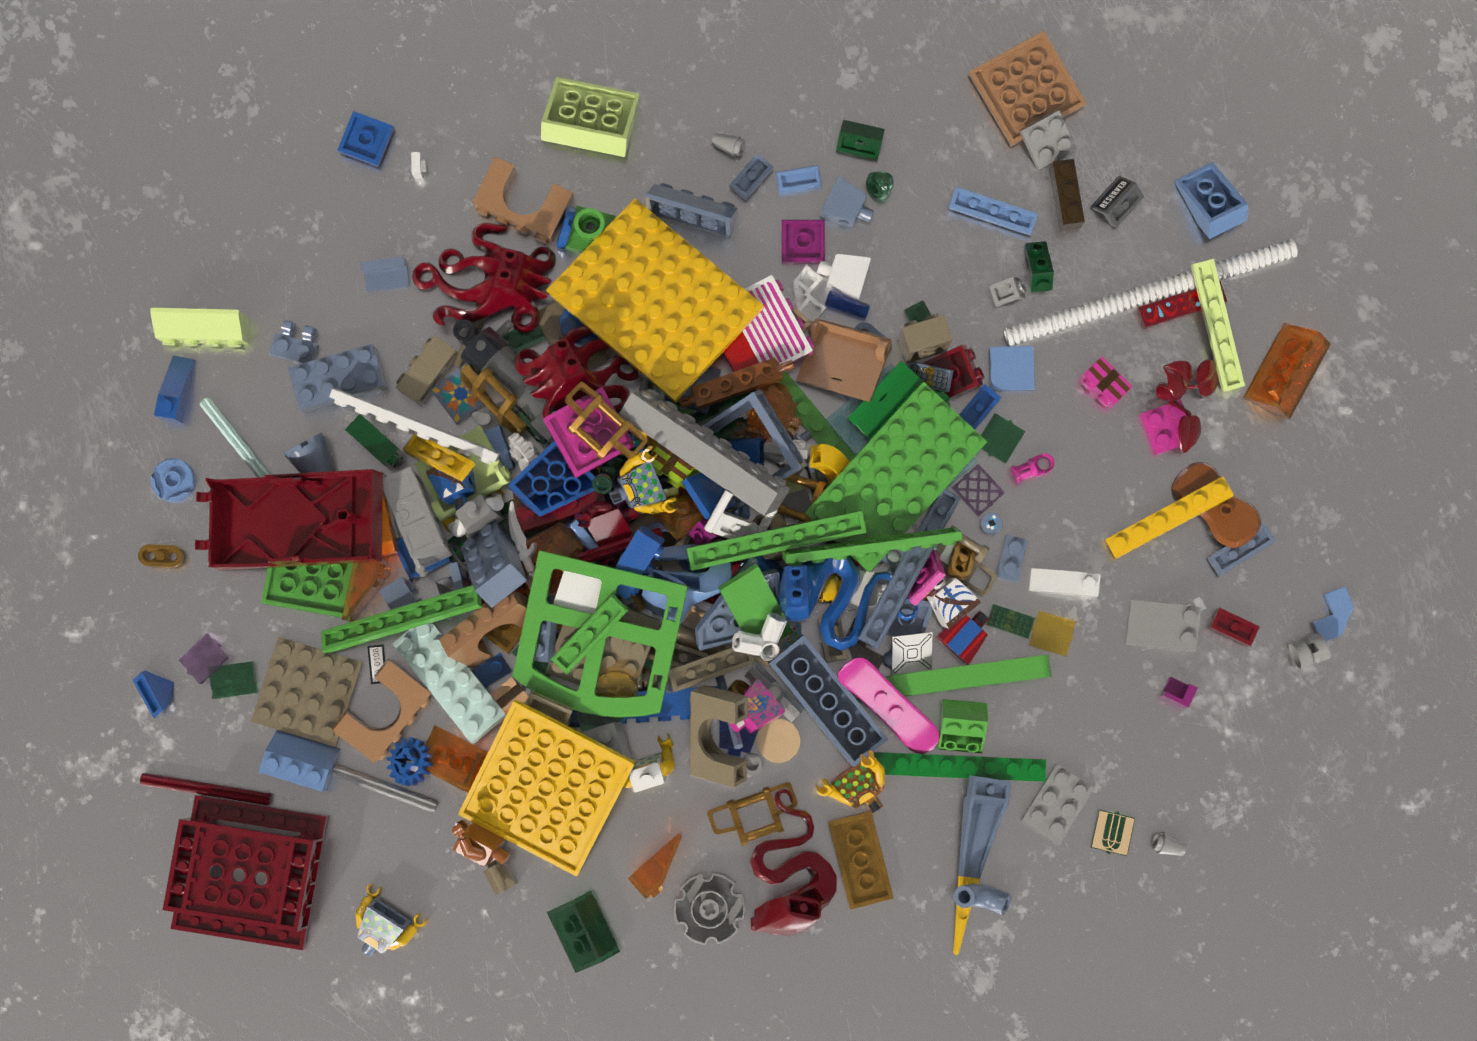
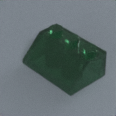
M591 891L547 912L575 973L599 964L620 952L616 940L613 938Z

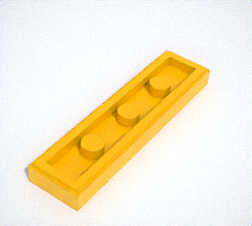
M417 433L411 437L402 449L406 454L460 481H463L476 465L471 459L430 439L417 436Z

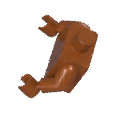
M465 820L457 822L452 829L453 835L458 837L452 850L465 856V858L481 866H486L493 859L502 865H505L509 860L511 854L502 849L506 841L504 838L475 823L468 826Z

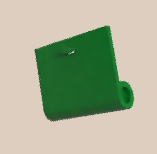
M900 361L876 387L871 402L863 401L850 414L848 419L864 435L871 439L923 381L906 364ZM933 390L950 406L948 402L950 398L942 390L939 392Z

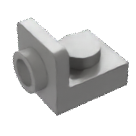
M1011 277L989 286L996 307L1017 299L1022 300L1026 298L1024 294L1026 292L1025 284L1017 277Z

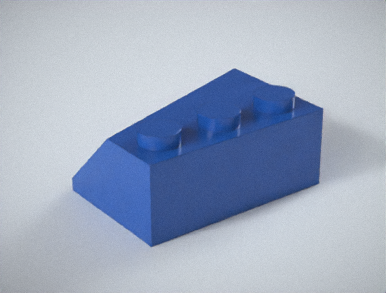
M553 441L508 484V487L529 509L541 517L604 487V485L590 471L575 478L557 444Z

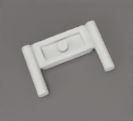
M725 490L704 527L707 532H713L726 538L757 533L768 529L777 511L765 515L760 525L727 513L724 510L733 494Z

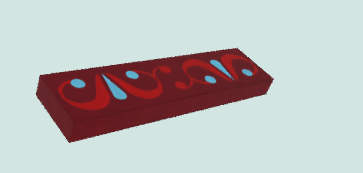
M1219 281V282H1220V286H1221V290H1222V294H1223V298H1224V302L1226 303V302H1227V298H1226V295H1225V293H1224V290H1223L1221 281ZM1197 289L1137 308L1144 329L1202 311Z

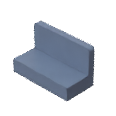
M404 257L360 262L368 292L409 287L408 266Z

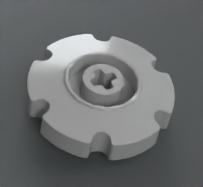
M713 872L711 877L706 879L700 873L689 878L681 886L680 890L683 891L684 895L681 898H675L674 917L677 925H685L686 930L683 934L691 941L707 945L708 940L714 939L717 944H721L731 939L738 932L739 928L735 923L737 920H744L745 901L742 893L736 894L733 891L735 882L727 876ZM710 903L714 904L713 909L716 911L706 914V909L703 906H708Z

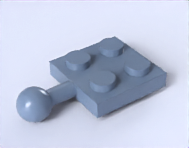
M905 599L900 610L902 613L909 615L913 613L915 606ZM921 600L918 603L919 610L913 619L905 621L896 615L887 635L896 637L925 633L933 610L930 603ZM892 646L890 651H887L883 656V663L888 668H892Z

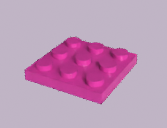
M603 387L595 390L598 395L600 394L604 398L603 401L616 411ZM586 395L574 402L584 411L593 399ZM567 405L543 418V421L574 477L577 478L622 453L613 447L602 460L599 459L593 449L576 434L572 435L568 431V428L578 418V415ZM596 408L580 426L603 447L620 429L599 408ZM628 432L618 441L628 449L635 446Z

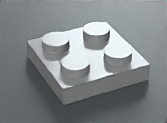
M1055 110L1019 130L1031 158L1039 170L1077 149L1059 110Z

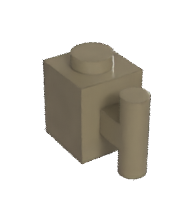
M494 860L487 864L488 869L483 871L495 895L518 883L507 862L505 865H502Z

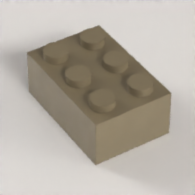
M932 314L925 317V321L917 323V320H913L904 324L905 327L901 329L897 341L905 364L947 352L953 339L945 315L938 316V314Z

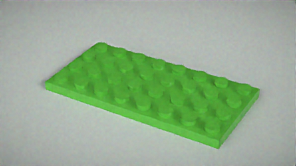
M921 382L804 513L811 520H817L862 510L867 533L835 539L836 543L905 534L987 441L925 382ZM871 552L865 557L850 556L870 573L886 554Z

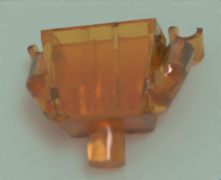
M775 382L759 388L786 431L788 427L795 431L798 430L802 419L794 415L797 404L792 400V396L786 386ZM752 408L746 422L749 425L748 427H745L742 422L735 423L736 426L743 427L741 432L733 431L738 437L743 436L745 433L751 437H771L754 408Z

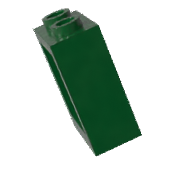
M361 414L345 429L346 432L388 469H397L403 463V457L406 454Z

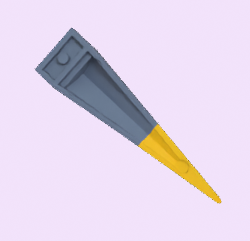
M969 775L967 796L964 797L958 887L966 884H979L991 846L1009 803L1010 781ZM957 904L953 947L955 955L959 954L971 907L962 908Z

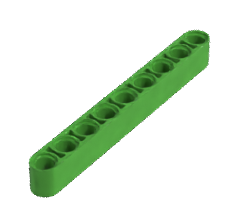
M1040 655L885 677L904 696L1052 677L1049 655Z

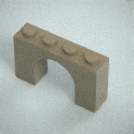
M706 685L692 690L690 696V775L734 788L747 781V760L726 754L716 746L711 735V723L713 719L737 724L748 718V696Z

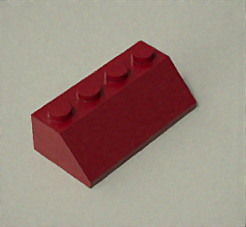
M598 467L590 470V472L602 483ZM604 487L539 517L513 493L515 511L521 531L524 533L575 518V514H582L593 502H608Z

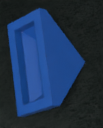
M146 670L132 680L153 718L158 717L167 709L174 682Z

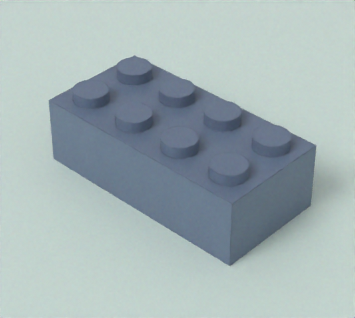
M373 344L288 367L298 407L303 413L336 405L334 403L335 399L329 397L332 389L337 388L357 397L388 390L378 350Z
M496 521L485 525L477 535L467 539L463 546H461L474 590L491 608L527 581L511 536Z

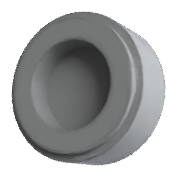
M749 753L743 757V759L747 760L748 775H756L761 772L763 760L758 754Z

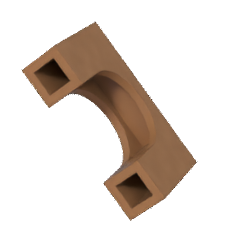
M494 157L472 202L476 212L485 217L489 214L495 217V221L507 226V224L515 226L514 229L522 234L526 235L528 232L534 235V239L541 243H553L563 223L567 208L571 206L575 198L573 192L553 183L545 202L539 210L528 215L514 213L506 206L505 196L516 173V168L514 165Z
M514 590L492 608L487 603L484 604L482 608L476 610L439 639L447 656L473 669L478 667L491 657L481 638L490 630L503 624H515L523 628L529 597Z
M389 658L374 676L375 679L398 697L400 710L396 719L385 727L373 728L365 725L346 710L332 727L334 733L374 763L378 759L382 760L389 752L388 746L392 741L396 743L403 734L401 730L406 724L410 726L417 717L415 714L420 707L424 708L431 700V692L427 687Z

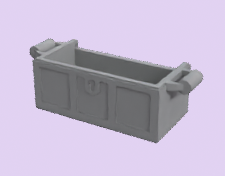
M411 466L390 476H386L382 472L384 494L409 554L416 565L415 570L421 577H426L428 571L425 567L452 556L444 531L432 509L431 501L422 479Z

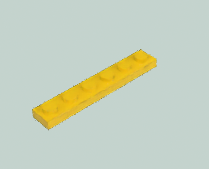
M1222 476L1105 539L1115 559H1118L1234 497V494Z

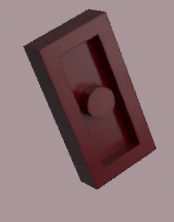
M1217 608L1209 628L1251 647L1260 626L1222 608Z

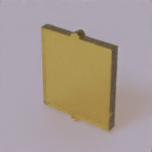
M1038 611L1035 625L1031 627L1033 632L1029 646L1067 656L1070 642L1073 641L1072 635L1076 621Z

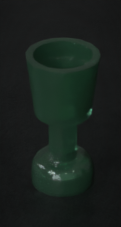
M614 457L602 464L600 474L596 475L592 481L593 489L596 492L606 494L611 490L613 481L620 475V470L623 467V462L619 458Z

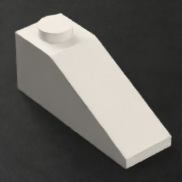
M1031 568L1029 590L1096 598L1099 595L1101 574Z

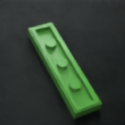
M612 594L551 660L566 674H569L629 609Z

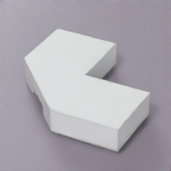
M806 264L793 280L795 308L810 321L814 322L816 318H820L827 308L811 296V293L820 284L823 277Z

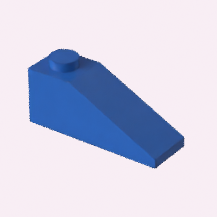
M173 355L158 393L154 416L162 420L182 423L195 359Z

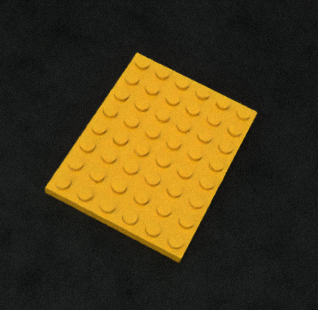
M636 198L603 230L600 237L595 239L546 289L553 299L674 402L691 387L764 309V305Z

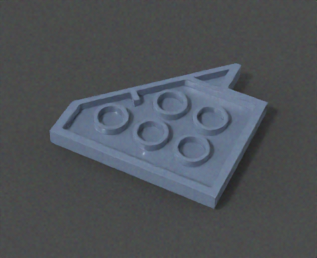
M755 557L749 558L738 574L757 564V559ZM776 569L763 571L762 574L780 606L779 572ZM722 595L719 596L695 627L696 647L699 651L733 643L734 634L741 631Z

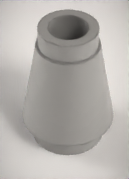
M715 133L712 139V146L733 157L736 155L741 156L745 147V140L741 139V136Z
M1157 832L1153 836L1151 848L1159 854L1184 856L1187 845L1165 832Z

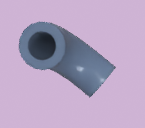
M981 884L961 885L954 892V900L958 906L962 908L971 906L981 907L1000 915H1004L1007 912L1012 900L1011 894Z

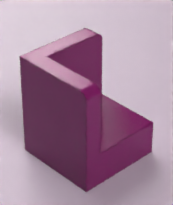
M1169 677L1160 696L1183 708H1189L1198 687Z

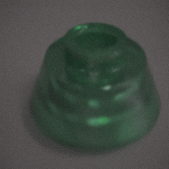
M871 172L867 175L866 187L873 197L885 199L894 186V180L888 172Z

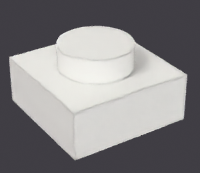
M411 152V172L415 179H423V172H427V161L423 159L420 152Z

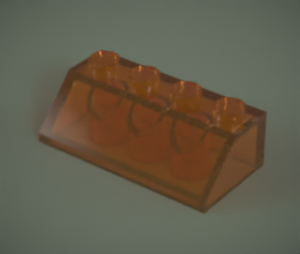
M1284 323L1244 398L1271 414L1291 419L1331 345L1330 342L1319 331Z

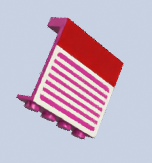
M770 275L745 288L747 292L764 305V309L724 350L723 354L732 371L735 372L775 358L781 364L791 359L794 362L807 354L812 356L814 344L809 336L805 337L802 329H804L803 323L799 317H794L792 313L794 307L789 298H784L782 294L784 289L779 279L775 280Z

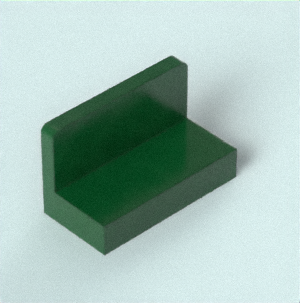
M843 120L836 151L878 160L885 129Z

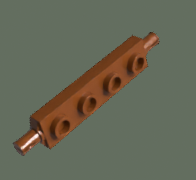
M775 358L693 386L692 395L680 399L682 408L696 404L699 409L773 384L783 380V372L795 369L792 359L779 364Z

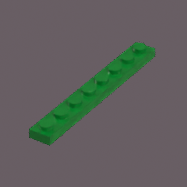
M873 752L874 758L884 766L885 775L969 778V775L997 780L1046 782V759Z

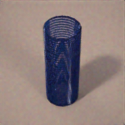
M831 290L825 302V305L851 315L853 314L859 318L862 317L863 319H866L870 304L851 299L850 297L847 298L840 293H833Z

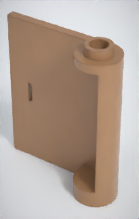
M816 318L814 322L811 321L808 327V334H810L814 344V348H812L813 355L809 356L807 354L805 356L796 380L871 402L889 355L892 340Z

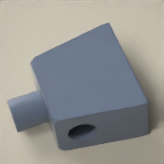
M838 176L820 212V218L853 227L857 218L869 223L875 211L864 206L867 195Z

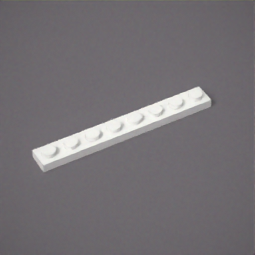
M337 388L332 389L329 397L335 399L334 403L347 407L348 404L356 407L355 412L366 416L368 413L376 415V420L388 424V421L397 424L396 428L406 432L409 429L417 431V436L427 440L432 437L438 440L437 444L450 448V445L459 448L458 452L470 456L473 453L478 455V460L484 463L491 464L492 461L497 462L500 457V452Z

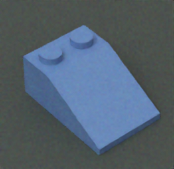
M1213 162L1175 180L1198 226L1209 239L1247 221L1248 203Z

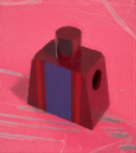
M978 611L972 619L965 615L951 628H945L936 638L965 665H969L988 636L981 628L989 618L981 611Z

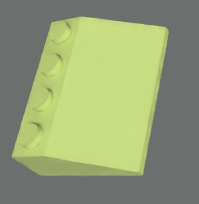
M556 77L541 121V140L625 157L640 94Z

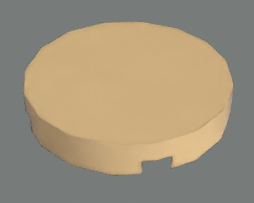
M776 719L760 728L756 744L759 752L765 759L771 762L782 763L789 761L796 755L800 747V735L797 728L791 722L785 719Z

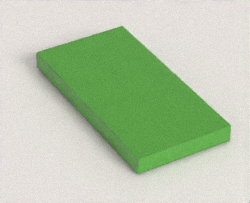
M757 564L752 565L718 587L742 632L760 634L767 615L771 614V612L785 617ZM788 621L780 640L793 633Z

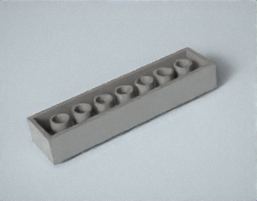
M648 389L630 394L619 413L626 421L629 420L636 428L763 516L777 511L790 490L785 485V480L778 476L773 477L770 475L765 466L759 463L754 464L749 460L750 457L742 451L737 452L731 448L732 444L730 442L715 437L711 429L696 424V420L692 416L680 413L677 410L678 407L669 401L664 402L659 398L660 395L656 391Z

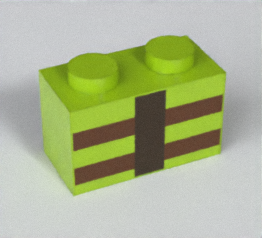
M658 444L650 455L655 456L658 454L651 462L656 474L668 476L667 482L677 489L680 486L685 488L682 482L686 478L699 473L696 468L661 444Z

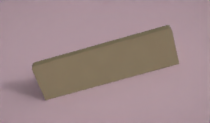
M731 647L672 668L668 676L670 687L666 688L667 693L677 692L754 664L752 654L734 651Z

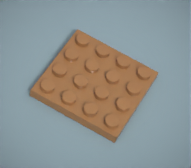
M1044 31L981 64L968 73L1011 147L1023 141L1019 130L1055 110H1059L1062 118H1065L1087 104Z

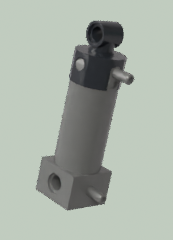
M462 319L457 321L453 326V334L461 344L466 346L461 354V359L478 375L485 368H489L493 372V376L511 394H515L519 398L514 408L550 445L554 439L543 421V408L546 400L534 398L530 394L539 387L524 383L523 379L529 376H522L515 368V360L518 354L503 338L514 324L507 320L497 331L492 327H487L479 332L469 320ZM463 328H470L471 331L468 336H460V331Z

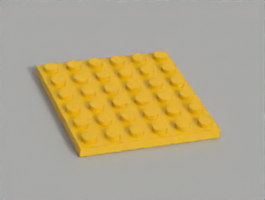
M515 699L458 815L577 877L636 761Z

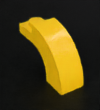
M827 444L810 446V468L820 470L830 484L849 463V460L841 451Z

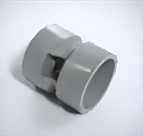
M1319 632L1307 636L1305 641L1300 639L1290 643L1288 646L1292 660L1299 670L1312 666L1313 661L1320 663L1331 657L1327 642Z

